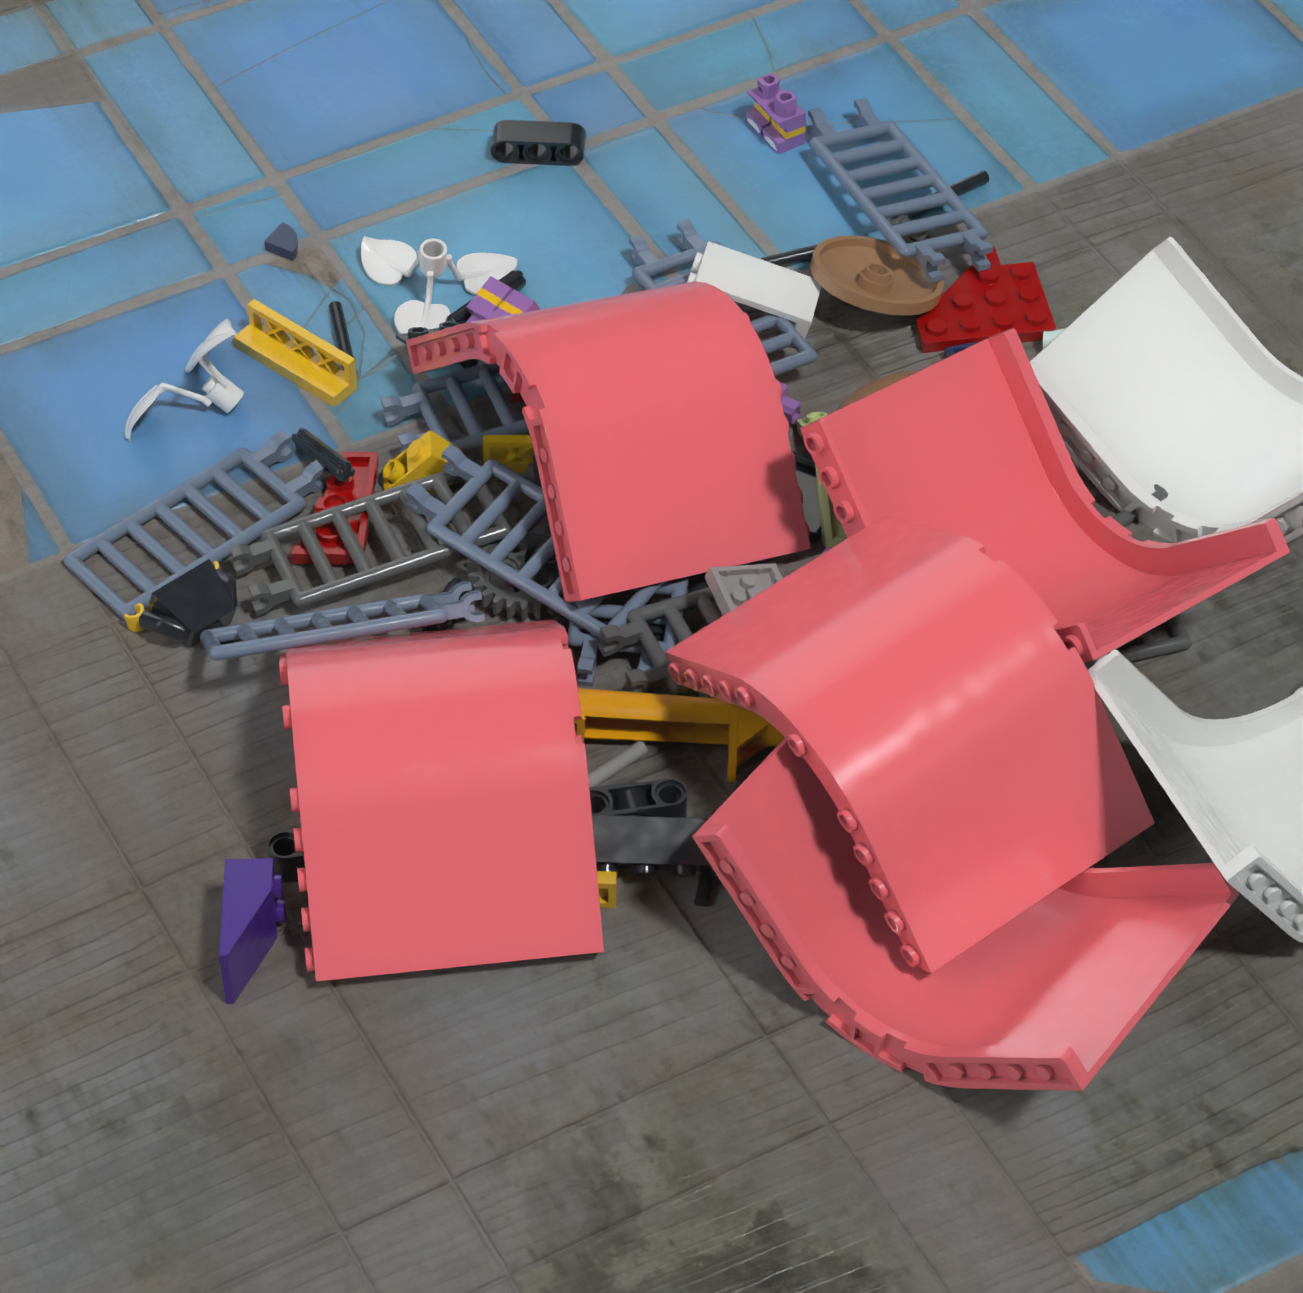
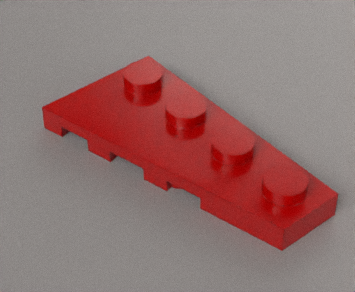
M342 452L341 456L351 463V467L355 469V474L353 477H349L347 482H341L331 475L327 481V490L324 496L319 497L314 506L315 513L374 494L379 467L378 452ZM367 511L347 518L364 553L366 551L370 517ZM333 522L313 529L330 564L354 565ZM301 539L298 545H294L290 553L292 564H314Z

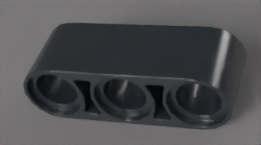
M502 120L494 126L490 152L495 160L502 163L574 166L579 164L584 158L586 131L581 125L572 122Z

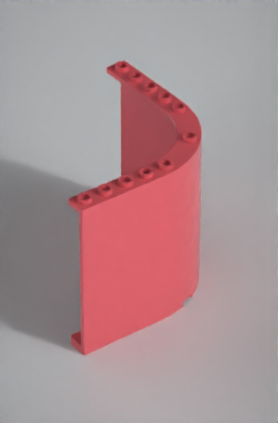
M697 281L463 323L406 340L413 374L436 370L472 359H479L489 365L495 363L499 365V374L506 381L513 394L520 392L526 404V407H523L522 413L536 456L566 602L586 600L706 573L710 567L737 566L811 549L809 542L810 528L805 521L802 507L803 493L798 486L795 472L796 458L791 451L788 437L789 423L784 415L781 402V384L775 379L768 356L750 322L749 316L726 293L717 287Z
M1014 328L993 335L800 428L804 437L805 447L811 453L819 472V479L829 494L834 506L835 516L841 522L847 538L884 516L957 533L979 542L985 547L986 552L984 554L994 562L1003 559L1036 592L1059 622L1053 628L1066 648L1075 647L1084 663L1097 660L1290 553L1275 518L1175 543H1161L1151 540L1141 542L1132 538V532L1119 524L1111 516L1104 518L1093 506L1096 500L1085 486L1072 462L1017 331Z
M883 516L670 648L665 654L670 662L668 671L678 685H683L755 712L781 732L796 756H802L834 801L839 810L837 812L839 822L851 834L856 844L853 846L854 854L859 862L867 868L872 878L869 880L870 888L876 897L882 900L887 910V913L884 915L889 927L898 934L903 946L900 947L902 956L910 966H916L932 974L1155 824L1084 662L1075 647L1066 648L1053 628L1059 622L1029 584L1003 559L997 562L991 560L984 554L986 552L985 547L969 537Z
M554 620L350 638L289 648L286 650V653H280L281 685L288 684L290 705L282 706L284 729H292L297 788H290L292 812H300L301 828H293L295 851L304 852L305 867L297 868L299 892L307 891L309 907L301 908L303 932L311 931L313 946L305 947L307 972L315 971L316 981L604 952L585 743L582 744V736L575 733L574 720H581V708L571 649H568V635L563 625Z
M786 738L692 836L784 978L804 1001L811 998L830 1016L826 1020L830 1027L863 1052L899 1072H902L907 1067L924 1074L925 1082L953 1088L1083 1091L1240 895L1225 880L1214 863L1088 868L931 974L916 966H910L902 956L900 947L903 946L898 934L889 927L884 915L887 913V910L882 900L878 899L870 888L869 880L872 878L867 868L859 862L854 854L853 846L856 844L851 834L839 822L837 817L838 808L802 756H796L792 752Z

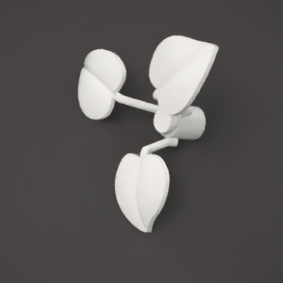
M364 236L361 245V261L364 271L377 284L395 286L401 282L403 276L412 277L419 264L421 272L427 277L425 303L419 300H409L401 304L395 312L394 324L399 334L408 333V329L413 327L438 328L440 323L446 322L447 316L451 314L449 308L443 304H431L433 279L440 277L446 271L447 265L455 279L458 281L464 280L465 289L473 295L477 294L490 276L500 280L509 272L515 270L518 265V259L511 256L495 253H471L460 258L455 266L452 261V255L447 254L446 244L435 238L425 240L420 245V250L417 251V254L410 245L395 240H379Z
M226 318L216 326L205 341L196 348L185 367V371L189 373L199 362L211 375L202 387L206 395L203 396L167 383L155 385L136 403L130 412L125 425L126 439L131 441L132 428L154 400L165 391L200 401L207 407L213 402L227 414L242 398L244 391L224 375H221L207 358L208 352L225 339L236 335L235 330L231 326V321Z

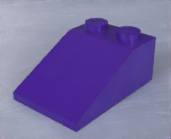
M273 858L225 859L219 959L226 1004L235 1003L277 940L278 923L285 922V899H278L282 898L283 895L282 874H275Z

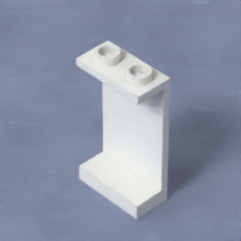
M709 241L704 254L697 252L687 283L695 281L708 283L726 293L733 301L795 322L794 327L804 339L806 338L821 290V286L813 277Z

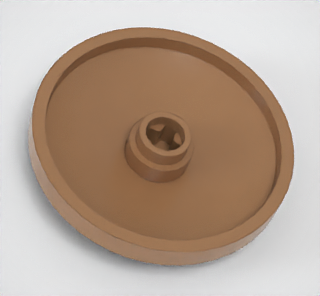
M838 236L826 239L816 246L810 263V270L814 279L830 294L856 307L882 314L905 316L928 312L938 305L944 288V280L930 283L925 276L922 265L914 256L902 258L888 241L877 238Z

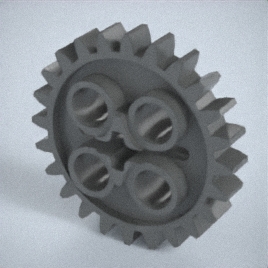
M543 524L538 531L532 529L502 562L519 571L530 559L531 554L533 556L551 537V533H546V525ZM502 540L481 546L480 548L490 554ZM556 554L532 578L533 581L546 589L560 576ZM470 559V562L467 564L468 579L471 582L473 591H481L482 607L493 604V614H498L503 609L507 610V619L512 618L515 613H520L522 621L526 620L528 613H533L538 620L541 619V611L546 610L550 615H555V611L522 590L520 591L517 587Z

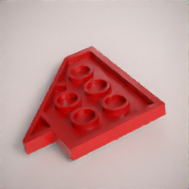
M993 246V252L985 254L987 260L991 263L990 269L978 272L972 264L941 295L938 305L932 310L923 313L917 319L916 332L922 352L944 351L946 347L972 342L979 343L1012 328L1017 331L1021 343L1043 341L1044 331L1057 330L1034 262L1001 265L996 248Z

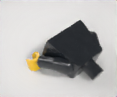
M208 559L152 592L148 605L149 611H145L144 606L138 603L134 606L136 615L124 614L128 629L132 632H140L147 629L177 642L182 641L187 647H193L201 642L200 634L204 630L226 627L232 622L238 605L236 580L222 571L217 561L211 562ZM235 640L224 641L219 643L221 645L234 643Z

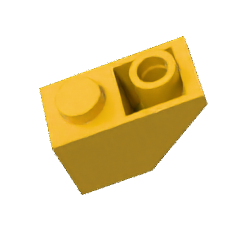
M429 430L421 438L414 440L395 459L389 460L385 467L382 468L384 490L444 471L443 466L448 461L442 458V452L450 444L455 445ZM434 489L427 491L429 494H436Z

